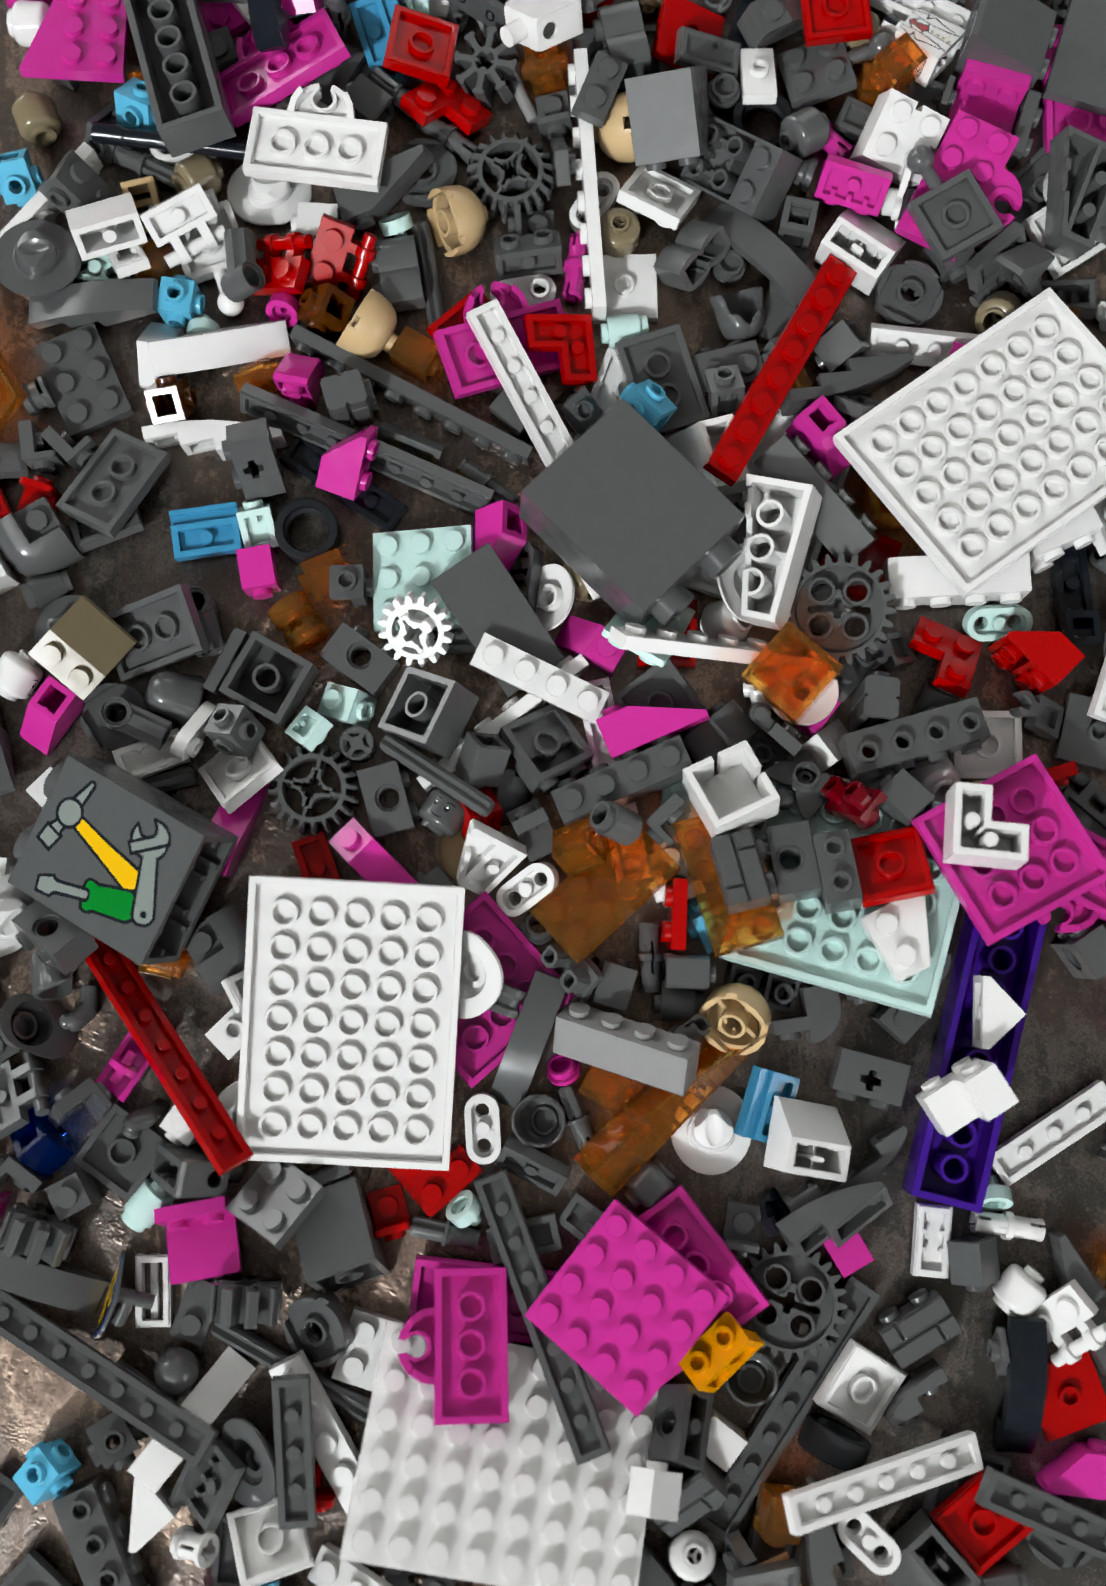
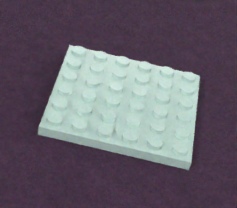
M842 778L845 782L850 783L849 779ZM771 781L775 788H786L794 796V803L788 810L779 809L778 815L767 819L761 830L756 829L755 839H766V827L804 821L799 814L795 792L791 791V787ZM863 784L865 787L877 789V786ZM822 798L821 808L808 821L811 836L848 829L850 839L902 828L880 807L879 818L876 823L867 829L859 828L851 820L830 815L823 808L829 801L827 798ZM934 801L931 809L941 805L942 803ZM924 845L935 886V894L925 895L931 965L929 968L899 984L896 983L860 923L861 918L889 903L863 908V905H861V909L825 914L822 897L779 904L778 895L772 894L771 902L768 906L731 914L719 958L931 1018L960 901ZM785 857L780 864L786 869H795L799 866L800 862L794 857ZM761 860L764 871H771L773 873L771 860Z

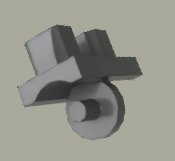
M569 932L562 933L556 943L548 945L541 955L540 960L547 968H554L561 976L560 985L566 993H574L580 1002L588 1001L593 989L605 978V975L597 967L599 958L595 953H586Z

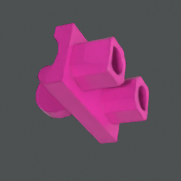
M130 1032L127 1033L95 1081V1083L100 1081L104 1084L109 1092L123 1103L127 1101L150 1066Z

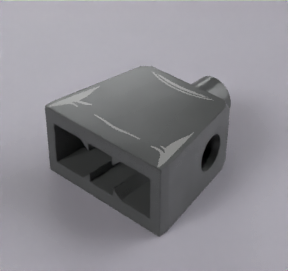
M157 1142L150 1177L174 1198L219 1197L226 1193L228 1183H239L241 1181L243 1165L241 1164L219 1177L201 1146L190 1145L187 1147L184 1144L178 1146L172 1143Z

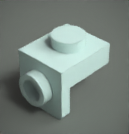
M328 682L317 713L326 718L368 729L375 712L377 699L359 689Z

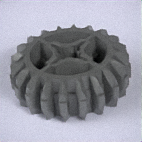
M503 131L500 140H496L490 135L488 138L489 146L479 143L478 153H472L470 157L471 164L466 169L467 177H469L466 183L467 188L473 191L481 203L486 206L487 211L489 210L491 220L501 215L502 222L506 224L508 217L514 216V204L516 206L520 204L521 212H526L529 218L533 216V209L542 211L544 209L543 202L550 201L551 191L555 188V179H553L555 169L553 164H550L551 156L549 152L543 153L541 142L533 145L530 134L524 140H521L518 131L515 132L513 138H507V134ZM525 163L534 170L537 180L531 178L530 173L524 170ZM485 176L492 178V182L497 184L498 190L496 193L485 183Z
M324 744L319 754L317 746L312 752L308 750V754L305 753L302 746H296L298 757L294 758L290 753H284L283 756L289 763L286 766L279 763L284 770L280 776H276L271 780L278 784L277 787L268 788L267 793L273 796L278 795V798L272 800L269 805L271 808L282 807L276 814L278 820H283L290 816L286 822L287 828L293 829L299 822L298 833L305 835L309 825H311L312 835H318L320 825H323L327 833H332L331 821L334 820L337 825L343 827L345 822L340 815L343 812L350 817L354 815V812L347 808L348 803L359 804L360 799L350 796L351 792L361 790L360 784H350L351 780L358 777L356 770L346 772L352 765L350 759H345L339 763L343 754L340 750L337 749L329 757V745ZM310 763H316V766L312 767L307 777L302 779L292 778L294 773L301 767ZM327 764L332 766L338 773L341 791L327 786V773L325 772ZM319 780L320 782L317 785L329 793H314L313 797L309 798L311 793L300 787V785L306 787L314 786L316 781ZM288 788L299 791L302 795L301 806L303 811L301 815L295 811L290 803ZM322 801H337L336 805L329 812L321 816L312 817L313 812L317 811Z

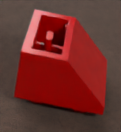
M1010 631L986 648L991 654L990 658L993 663L1003 670L1007 669L1016 678V685L1022 691H1030L1034 696L1056 686L1085 657L1060 631Z

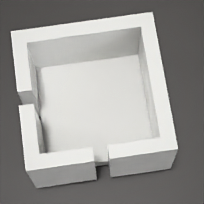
M891 88L878 95L850 160L893 173L892 182L900 185L903 170L907 167V156L911 149L919 145L928 146L931 150L936 149L950 119L925 105L916 109L917 101ZM911 173L908 188L919 185L922 179L921 174Z
M747 740L717 753L718 774L715 776L712 756L683 769L682 787L711 838L748 829L778 815L780 796L766 772L761 773V764Z

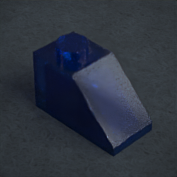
M33 1107L28 1110L30 1123L11 1133L10 1138L17 1159L48 1178L55 1170L63 1166L74 1155L67 1133L61 1125L55 1129L47 1119L48 1115L36 1116Z

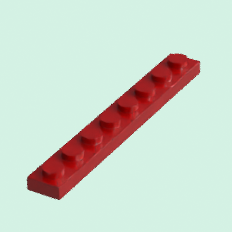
M829 254L822 263L703 466L705 470L730 487L737 482L857 275L856 271L832 254Z
M94 937L99 948L84 960L219 1177L250 1160L253 1152L131 959Z

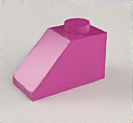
M572 615L568 617L554 641L558 648L574 657L582 654L589 663V666L611 678L627 650L614 647L607 638L601 635L605 628L604 626Z
M1089 1438L1087 1443L1074 1441L1036 1473V1481L1046 1492L1051 1494L1106 1500V1441L1097 1438Z

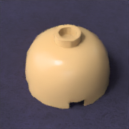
M626 91L616 94L602 129L593 125L594 142L600 144L602 151L611 160L619 163L635 162Z
M461 185L442 186L432 189L428 195V200L433 199V208L427 209V218L437 247L444 245L448 251L444 253L446 257H455L472 251L482 241L488 221L486 206L481 203L473 191Z
M371 289L346 326L336 345L363 359L374 358L381 350L388 353L399 337L394 333L397 325V315L392 304L382 294Z
M729 983L718 987L704 1001L699 1011V1014L705 1016L711 1025L708 1028L711 1030L710 1033L704 1037L709 1044L719 1051L728 1053L730 1049L740 1051L739 1055H748L757 1051L767 1038L771 1022L770 1009L762 994L751 986L742 983Z

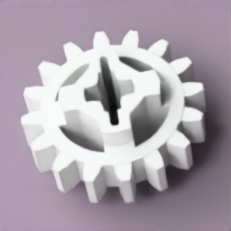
M409 591L405 596V600L400 595H397L392 601L393 604H387L383 610L385 615H382L378 622L379 625L385 628L378 635L379 638L388 639L384 646L385 651L392 648L396 651L393 659L398 660L401 656L406 657L407 666H410L413 660H417L420 667H424L428 658L433 663H436L440 654H446L449 649L447 643H451L454 638V634L449 631L454 626V620L445 619L450 610L448 607L441 610L437 607L440 601L438 597L429 602L427 601V592L423 591L419 598H415L413 591ZM398 616L397 622L400 625V630L396 632L395 621ZM437 626V629H438V638H437V641L435 642V641H434V638H435L436 636L434 635V633H433L432 631H433L434 627Z

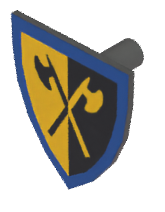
M122 1250L98 1319L94 1339H99L103 1334L117 1302L119 1303L112 1318V1324L117 1327L125 1326L132 1306L152 1309L155 1295L120 1287L126 1254L124 1250Z

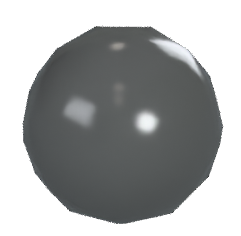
M171 1347L165 1350L155 1362L153 1373L156 1384L162 1391L170 1394L184 1393L197 1381L200 1366L198 1358L192 1351L182 1347Z

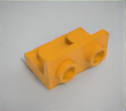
M726 1312L694 1343L679 1365L698 1391L715 1393L765 1343L756 1332L743 1329L734 1316Z

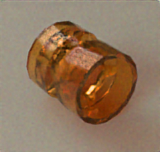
M303 590L285 596L274 604L267 613L279 632L285 631L283 639L291 651L297 655L305 653L320 644L331 632L320 614H313L315 607Z

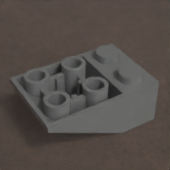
M708 114V154L698 156L699 163L685 165L679 179L752 217L772 225L803 160Z

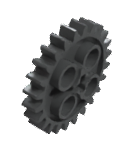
M840 553L838 561L834 563L829 554L825 555V565L820 566L814 559L812 560L814 569L812 572L802 569L801 574L804 579L798 583L790 612L792 617H789L787 626H794V629L787 636L790 639L800 637L795 647L800 651L808 646L807 658H813L819 653L820 664H825L828 658L832 657L835 667H839L841 658H845L847 663L853 666L854 655L858 654L861 659L866 661L867 655L865 650L870 648L876 653L879 652L875 644L877 639L888 642L889 639L883 633L884 628L894 629L895 625L887 620V616H893L898 613L897 609L888 607V604L897 598L895 594H885V591L892 584L890 581L879 583L884 574L881 569L872 574L870 573L873 565L870 560L861 567L859 566L860 558L856 554L850 563H847L844 553ZM823 584L830 585L832 588L831 596L825 601H817L814 597L816 588ZM864 585L867 587V596L859 602L851 601L849 599V592L852 587ZM842 602L847 609L870 608L871 612L869 614L843 612L841 618L837 619L833 612L810 613L808 609L810 607L837 608L838 603ZM822 618L827 619L830 623L828 632L823 636L814 635L812 627L815 621ZM857 619L864 621L865 631L862 635L851 637L847 634V627L851 621Z
M779 1242L774 1243V1253L771 1254L765 1246L761 1247L762 1259H758L751 1254L749 1260L753 1267L743 1266L757 1286L768 1289L782 1297H786L788 1292H792L795 1294L794 1300L796 1302L817 1307L820 1309V1314L811 1313L796 1305H793L791 1310H787L784 1308V1301L766 1296L769 1303L777 1311L776 1319L767 1322L762 1320L757 1314L741 1327H749L750 1331H754L759 1335L765 1344L758 1351L761 1352L766 1346L770 1347V1357L773 1360L777 1356L778 1351L784 1353L786 1363H789L792 1353H797L799 1360L804 1362L806 1350H809L815 1358L818 1357L817 1345L819 1343L826 1349L831 1347L827 1339L828 1334L836 1338L840 1336L839 1331L834 1327V1323L845 1324L846 1319L837 1313L838 1310L848 1309L847 1303L838 1300L839 1296L846 1293V1288L835 1287V1283L841 1278V1274L830 1275L828 1273L833 1262L830 1260L821 1265L819 1263L821 1251L819 1250L812 1257L808 1255L801 1261L789 1246H787V1251H783ZM777 1267L784 1270L787 1275V1283L781 1287L773 1286L768 1280V1271ZM814 1280L818 1282L822 1288L821 1296L817 1299L805 1297L801 1289L805 1281ZM802 1315L810 1320L812 1328L807 1334H798L793 1330L791 1321L795 1316Z

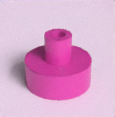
M277 292L271 296L265 311L270 321L286 319L287 328H292L298 321L296 317L300 305L293 294Z

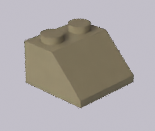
M83 594L47 631L28 654L84 701L138 641Z

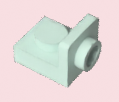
M262 498L242 502L243 507L238 508L236 517L244 547L248 548L270 544L272 548L278 547L279 545L275 538V522L271 501L263 503Z
M305 706L285 730V733L307 751L312 752L317 745L325 740L333 724L308 706Z

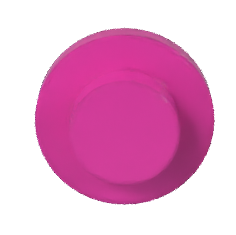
M559 1054L552 1056L547 1064V1076L550 1082L556 1086H567L573 1083L581 1073L579 1061Z

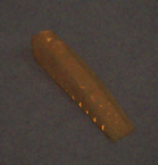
M706 1041L700 1045L696 1079L684 1096L647 1084L599 1130L573 1159L596 1184L613 1198L750 1054L739 1055L741 1049L728 1048V1052L725 1053L719 1051Z

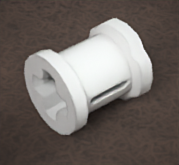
M183 1525L179 1527L172 1537L170 1553L173 1559L180 1561L189 1559L194 1561L197 1567L205 1569L217 1557L220 1544L219 1538L214 1533L207 1532L201 1534L195 1532L192 1526Z

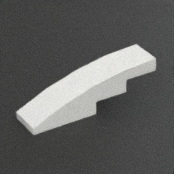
M286 319L225 327L214 331L184 334L181 337L147 342L154 377L238 365L285 356L287 352L292 353Z
M189 420L161 423L141 428L145 442L159 449L180 445L188 456L216 450L221 459L226 461L221 441L226 440V426L241 422ZM269 427L276 449L288 447L282 430Z
M228 1346L182 1402L181 1406L211 1425L256 1368L233 1348ZM152 1439L127 1471L155 1494L183 1459Z

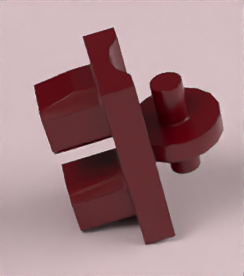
M834 775L821 789V792L829 800L823 808L830 815L851 820L855 826L865 829L872 827L879 818L878 804L884 803L888 798L882 790L865 787L862 782L855 780L850 783L845 782L841 777Z

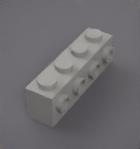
M570 1001L556 1016L553 1053L684 1096L696 1079L701 1042L689 1039L683 1034H673L655 1028L648 1023H639L624 1018L614 1012H605L592 1008L583 1002Z

